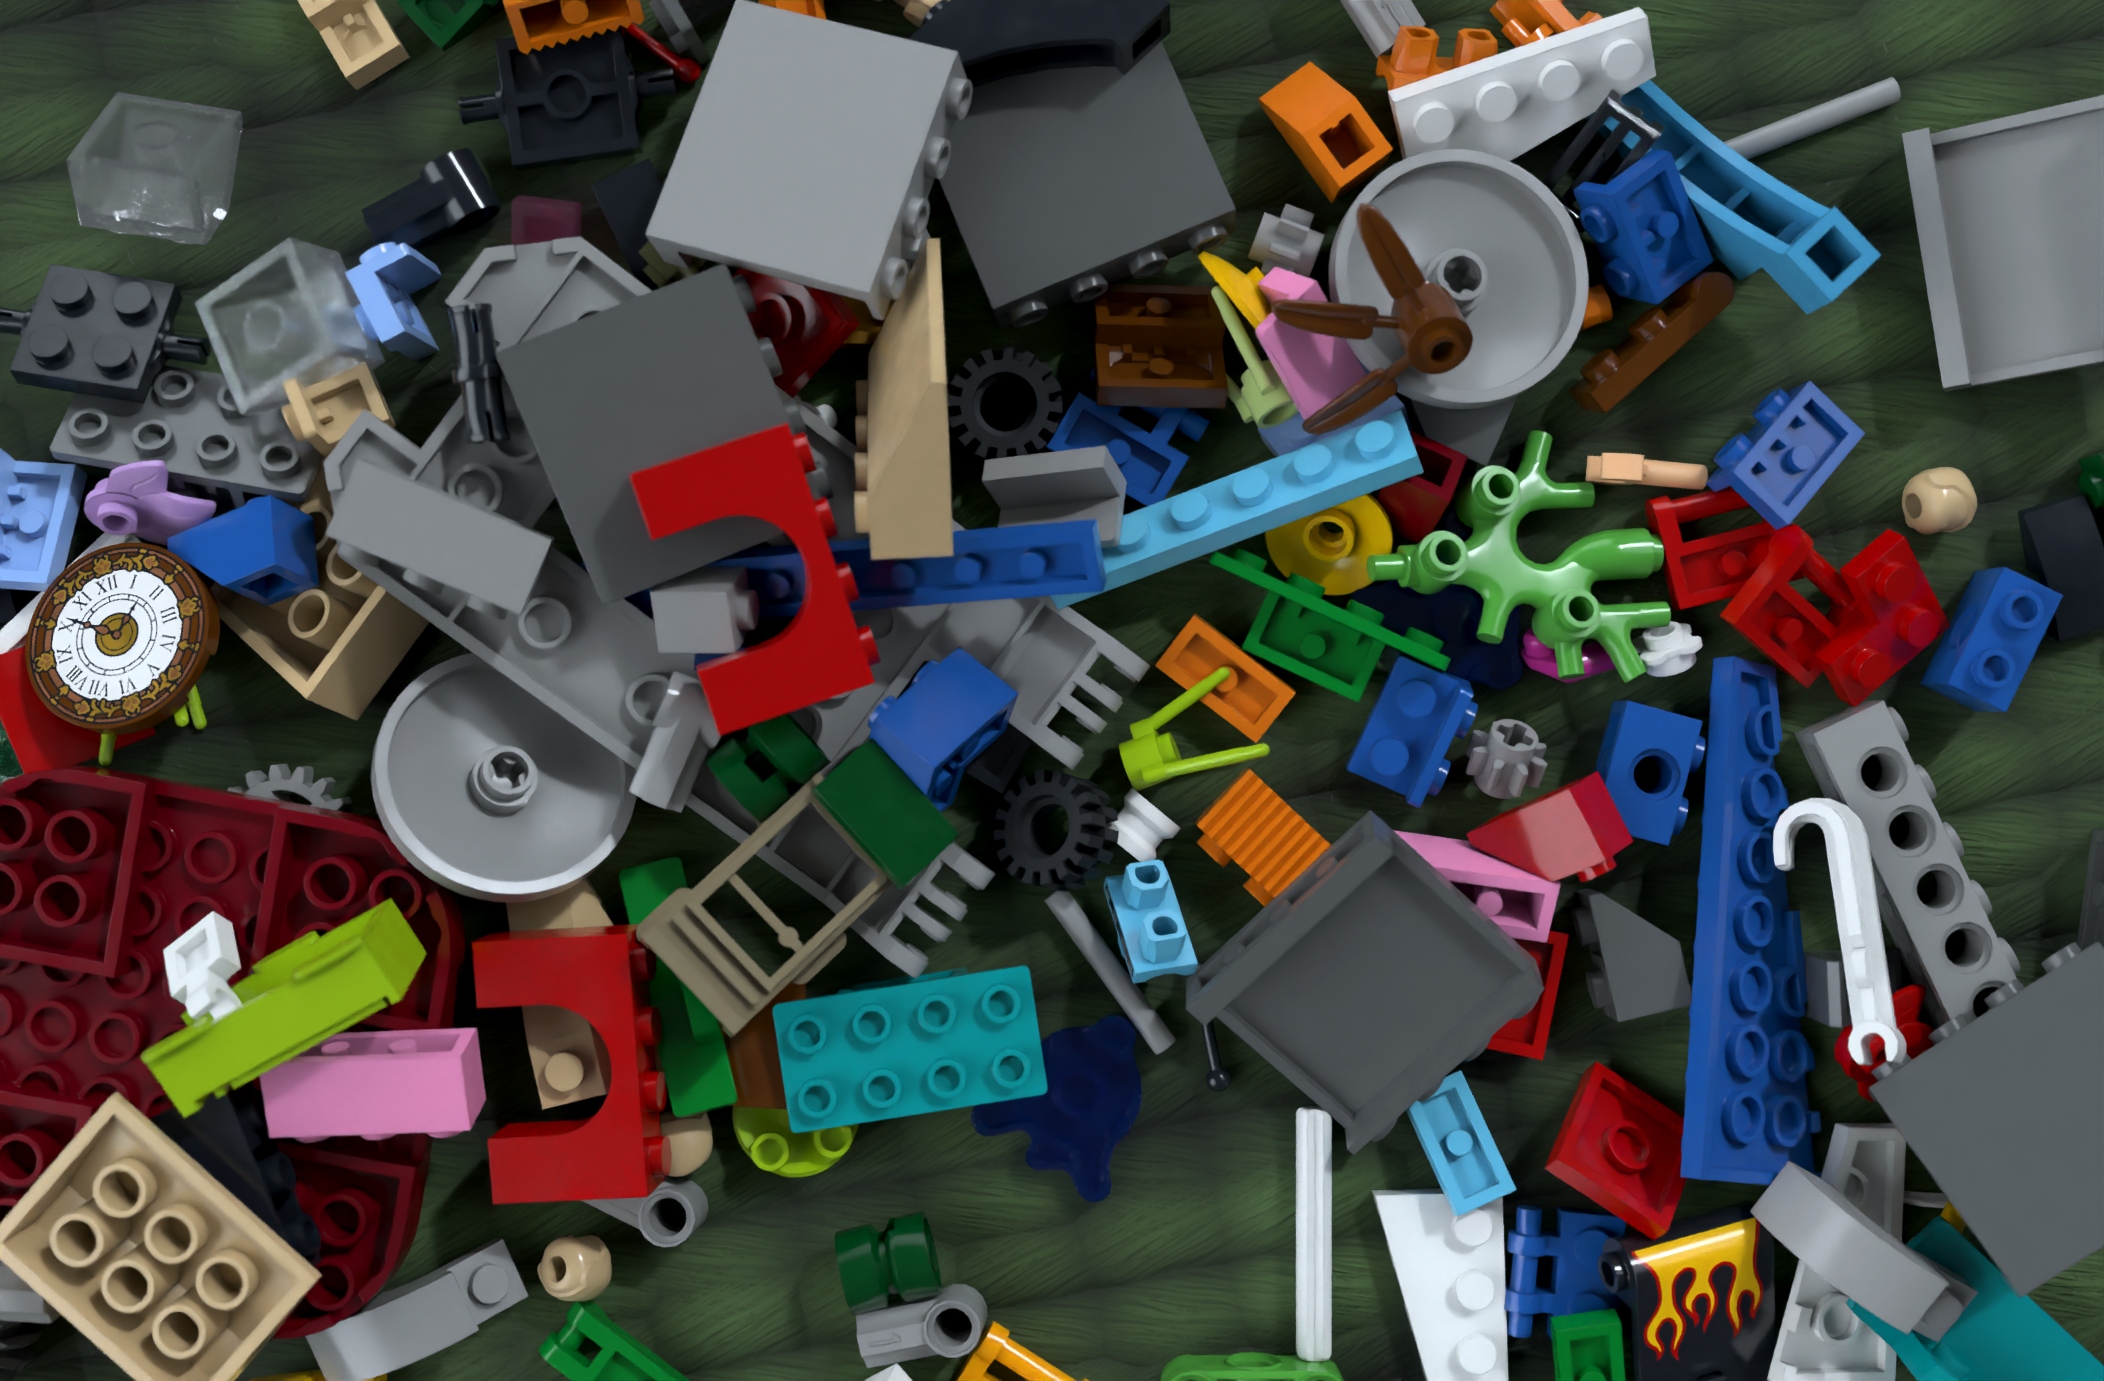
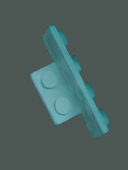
M1026 965L967 973V967L921 974L918 979L912 976L847 985L842 986L837 994L777 1003L772 1010L790 1129L794 1133L1044 1095L1048 1090L1030 969Z
M1941 1216L1935 1217L1906 1245L1964 1277L1978 1293L1938 1343L1913 1329L1907 1335L1883 1321L1851 1298L1847 1300V1305L1851 1311L1893 1348L1917 1381H2104V1365L2027 1294L2017 1298L2001 1277L1999 1268Z

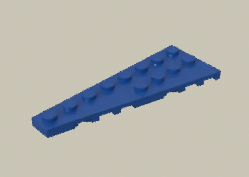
M1735 656L1713 658L1712 684L1709 691L1708 747L1705 754L1704 810L1701 817L1700 874L1697 881L1696 938L1693 945L1692 1002L1689 1009L1690 1034L1688 1066L1685 1074L1686 1097L1684 1129L1681 1139V1177L1770 1185L1786 1163L1790 1161L1821 1178L1822 1172L1815 1171L1811 1137V1133L1821 1131L1820 1112L1809 1111L1805 1077L1807 1071L1815 1070L1813 1048H1809L1800 1027V1017L1806 1014L1805 1002H1807L1800 911L1789 910L1785 871L1775 866L1773 855V834L1780 817L1779 811L1789 808L1787 787H1783L1781 778L1776 773L1774 766V755L1780 752L1779 741H1783L1775 667Z

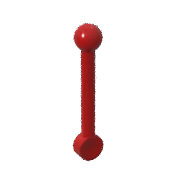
M633 23L630 24L628 29L626 28L628 36L671 67L673 66L680 81L694 83L699 79L701 68L696 60L691 58L682 59Z

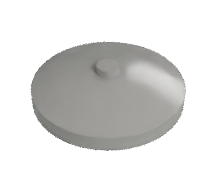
M1439 149L1423 152L1408 157L1380 173L1365 187L1349 207L1335 234L1329 261L1331 302L1374 306L1379 311L1378 315H1390L1394 299L1390 297L1374 268L1362 241L1356 221V213L1360 203L1370 204L1376 207L1391 223L1413 256L1425 281L1442 286L1451 294L1472 332V348L1460 365L1441 374L1422 373L1413 366H1410L1394 379L1398 385V393L1427 405L1447 409H1476L1492 406L1510 400L1534 386L1546 377L1570 350L1583 323L1589 292V275L1583 244L1576 226L1558 198L1541 181L1520 166L1498 156L1475 150ZM1373 327L1374 332L1368 339H1346L1351 350L1370 372L1377 368L1386 370L1406 354L1392 328Z
M469 653L451 658L432 667L411 682L398 696L383 721L374 747L371 763V784L376 809L384 829L401 854L415 868L431 880L459 894L481 900L513 903L542 899L561 893L583 881L604 863L620 841L632 817L637 795L629 792V787L637 769L479 656Z

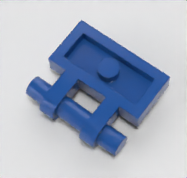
M1094 368L1089 376L1093 381H1095ZM1079 392L1061 421L1055 435H1053L1048 443L1047 450L1055 452L1106 446L1127 481L1126 497L1143 507L1163 501L1189 456L1168 445L1169 440L1174 432L1178 430L1198 442L1211 420L1190 408L1139 407L1159 419L1150 434L1119 416L1123 406H1097L1094 400Z
M1517 1205L1515 1229L1508 1231L1507 1251L1513 1253L1510 1285L1506 1286L1504 1309L1508 1310L1507 1335L1518 1338H1530L1533 1314L1540 1312L1548 1313L1547 1334L1551 1339L1550 1317L1614 1308L1618 1315L1619 1297L1616 1293H1610L1605 1288L1598 1271V1258L1602 1255L1603 1245L1607 1239L1625 1234L1626 1222L1610 1211L1557 1206L1555 1232L1542 1231V1208L1531 1205ZM1544 1255L1553 1256L1550 1288L1536 1287L1538 1257Z

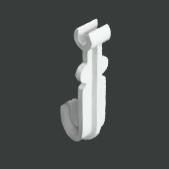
M1810 798L1795 803L1779 817L1774 828L1775 866L1782 871L1794 869V844L1799 829L1806 823H1815L1822 828L1826 842L1853 1030L1848 1040L1851 1057L1859 1065H1873L1870 1042L1875 1036L1881 1035L1885 1041L1887 1060L1901 1063L1906 1055L1907 1044L1903 1034L1896 1026L1869 841L1862 820L1848 806L1830 798Z

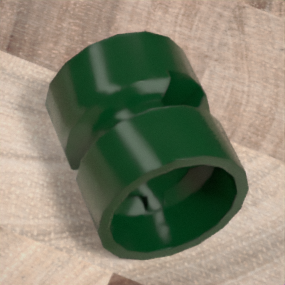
M789 713L748 726L749 735L742 739L732 736L705 760L710 770L733 797L762 824L789 800L788 787L791 784L805 786L818 772L820 773L831 763L823 750ZM760 751L778 769L767 780L750 762Z
M924 1211L890 1218L886 1229L880 1232L871 1223L836 1231L835 1251L840 1280L847 1305L853 1315L888 1307L892 1295L899 1294L906 1302L942 1293V1281L936 1247L930 1224Z

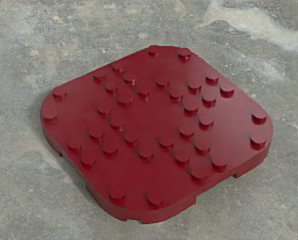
M88 766L30 772L1 783L0 1223L111 1095L119 1092L150 1121V1117L175 1105L140 1056L149 1048L188 1027L181 1017L184 1011L187 1010L186 1005L170 995L163 950L212 911L233 924L241 969L235 972L227 981L230 987L254 974L253 965L273 952L312 931H316L321 937L392 898L427 954L401 1000L394 1004L389 1002L387 1006L338 1033L452 1029L465 952L464 925L457 897L454 891L431 880L415 868L394 845L381 821L353 813ZM257 1076L251 1081L254 1089L262 1092L260 1076ZM427 1132L397 1133L392 1137L381 1140H367L362 1138L361 1135L330 1136L324 1140L310 1143L299 1142L294 1137L274 1138L279 1152H284L294 1166L297 1178V1185L294 1190L303 1213L310 1215L319 1229L321 1236V1249L319 1253L322 1261L314 1268L322 1276L271 1339L304 1337L331 1328L368 1303L390 1282L406 1259L416 1236L434 1137L429 1136Z

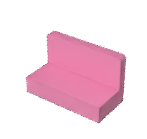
M1276 266L1258 283L1269 305L1276 300L1283 299L1328 302L1316 280ZM1273 313L1256 328L1255 333L1304 421L1366 376L1357 356L1351 350L1345 338L1330 337L1294 328L1279 321Z

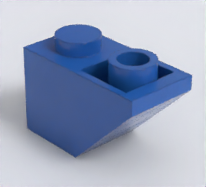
M272 495L253 498L242 507L216 518H210L195 527L167 538V550L179 556L222 586L265 606L272 605L319 585L313 517Z

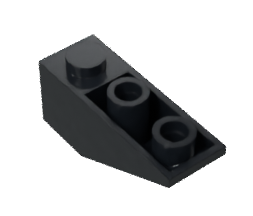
M251 1080L235 1089L231 1085L227 1092L218 1098L212 1091L202 1107L185 1118L175 1105L150 1117L151 1122L310 1265L315 1267L322 1261L319 1253L321 1249L319 1229L313 1218L303 1213L294 1190L297 1185L294 1166L284 1152H279L275 1139L269 1138L263 1095L261 1091L254 1089Z

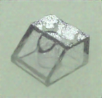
M117 92L66 159L80 226L110 230L116 234H137L169 239L180 244L207 245L229 211L243 125L242 112Z
M289 237L195 302L241 415L251 416L282 408V406L289 404L290 401L282 382L296 377L306 388L365 362L372 370L385 363L377 341L373 343L367 337L355 316L353 308L361 303L345 274L347 270L339 252Z

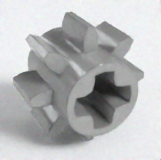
M1286 203L1280 218L1264 212L1248 258L1263 263L1260 271L1264 276L1276 266L1309 278L1325 234L1309 228L1314 213Z
M1513 719L1493 721L1489 734L1480 730L1473 731L1465 754L1470 758L1466 773L1474 775L1476 785L1484 793L1492 797L1501 799L1520 797L1524 784L1538 789L1548 764L1543 760L1547 746L1544 743H1539L1537 733L1523 722Z

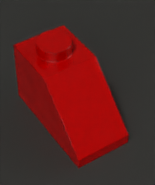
M1598 771L1496 815L1466 834L1472 846L1551 882L1577 873L1581 882L1596 878L1615 868L1617 864L1613 855L1633 842Z

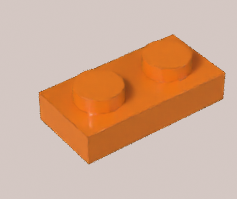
M1194 613L1155 664L1157 668L1186 690H1189L1201 680L1206 679L1222 667L1228 668L1230 671L1229 678L1199 700L1255 743L1259 741L1296 693L1294 688L1196 613Z

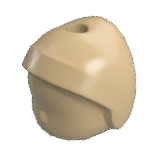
M1937 467L1918 473L1908 481L1902 495V508L1907 525L1923 535H1931L1941 531L1953 532L1965 528L1972 521L1978 506L1977 496L1970 480L1961 470L1952 467Z
M673 1110L660 1113L661 1136H668L671 1144L672 1161L668 1176L679 1177L694 1172L708 1160L712 1152V1127L707 1113L682 1119L675 1117Z
M592 1235L560 1237L546 1247L542 1261L538 1264V1276L545 1290L560 1300H592L601 1295L610 1283L612 1277L611 1254L605 1243L598 1237Z

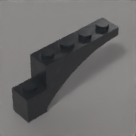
M941 0L927 12L922 20L921 28L908 40L958 51L967 80L971 81L972 88L1003 78L1048 69L1092 66L1116 67L1125 75L1171 32L1170 3L1167 0Z

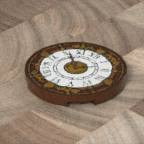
M121 543L110 545L85 555L66 568L52 582L41 597L31 618L26 639V665L35 692L46 707L60 718L80 728L95 731L99 734L123 735L145 730L159 724L176 713L189 701L186 695L201 676L209 656L216 655L220 635V618L215 596L204 577L195 568L179 556L159 546L146 543Z

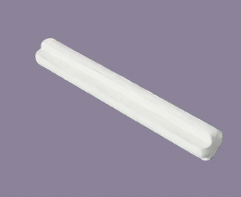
M1320 1106L1301 1107L1296 1112V1351L1299 1359L1311 1362L1326 1361L1332 1355V1117Z

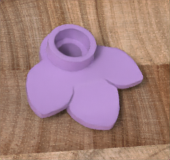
M152 460L126 464L113 469L110 472L109 478L99 481L95 489L86 496L84 513L89 521L106 533L120 536L133 533L149 542L167 545V538L212 518L217 504L213 500L192 498L168 492L167 467L162 460Z

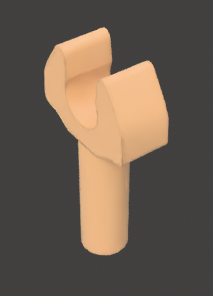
M1602 453V456H1587L1585 481L1596 484H1643L1702 490L1706 486L1705 483L1708 479L1707 467L1701 464L1644 459V455L1627 453Z

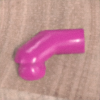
M1533 628L1527 630L1523 636L1525 647L1521 650V655L1530 669L1562 682L1573 683L1616 668L1607 652L1596 641L1581 646L1585 675L1574 679H1559L1555 649L1548 648L1541 643L1535 636Z

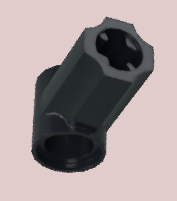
M465 148L448 152L429 162L420 172V179L361 211L364 215V222L378 245L387 242H395L396 245L406 243L416 250L448 232L454 234L464 233L482 226L497 216L502 208L472 150Z

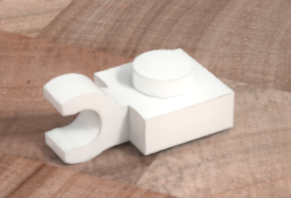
M212 911L163 950L170 995L185 1004L189 1015L195 1020H198L208 1011L216 1020L242 1005L237 995L227 984L230 977L241 969L233 924Z

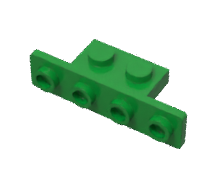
M1232 546L1228 556L1217 551L1212 553L1209 560L1212 566L1268 591L1242 649L1359 703L1385 645L1443 672L1446 671L1451 661L1450 658L1439 653L1444 644L1443 641L1408 626L1404 637L1380 626L1385 616L1384 614L1349 599L1345 610L1321 599L1326 590L1325 587L1292 572L1286 583L1263 573L1267 561L1245 550Z
M678 857L624 869L619 873L630 925L640 924L677 889L688 888L683 864ZM656 955V975L654 980L649 981L651 1006H657L661 1015L662 1033L658 1049L673 1114L675 1117L682 1119L736 1104L738 1095L720 1021Z

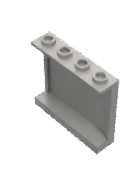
M736 0L645 235L666 263L689 268L693 256L723 264L726 263V265L863 300L866 302L873 317L883 320L890 300L898 299L904 289L908 271L905 259L912 239H919L925 231L929 217V202L927 198L934 179H941L947 170L951 155L949 137L956 119L963 120L971 103L972 83L970 80H967L958 51L754 2Z
M2104 95L1932 134L1929 127L1902 133L1944 391L1949 392L2104 363Z

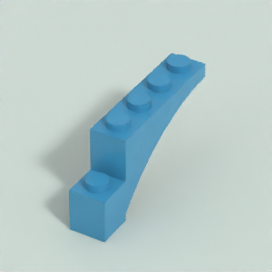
M1651 80L1622 96L1620 101L1629 108L1634 104L1643 111L1642 117L1652 123L1656 120L1665 127L1647 153L1653 149L1671 152L1708 248L1740 281L1763 268L1808 315L1835 300L1881 256L1835 206L1829 209L1813 201L1749 162L1680 108ZM1594 112L1585 118L1589 120L1590 117L1594 114ZM1609 116L1598 132L1607 139L1619 121ZM1630 130L1615 150L1625 158L1640 137Z

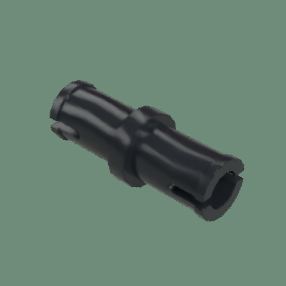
M476 303L475 308L471 309L469 304L450 307L447 310L448 316L451 319L458 368L451 370L453 384L460 385L468 435L466 437L467 444H483L484 441L488 440L489 443L510 440L511 434L508 432L501 380H505L506 377L495 354L497 350L491 312H493L492 305L489 303Z

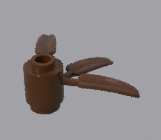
M1360 203L1356 213V221L1362 241L1374 268L1390 297L1394 299L1390 315H1378L1379 311L1377 308L1369 305L1310 300H1276L1270 306L1272 313L1279 321L1297 329L1330 337L1365 340L1372 336L1374 332L1373 327L1392 328L1406 354L1386 370L1383 368L1373 370L1303 422L1302 427L1303 430L1310 434L1320 435L1339 429L1383 404L1395 395L1398 390L1397 382L1394 379L1410 366L1426 374L1445 373L1460 365L1472 348L1473 336L1471 329L1451 294L1442 286L1425 281L1417 263L1396 230L1385 216L1370 204Z

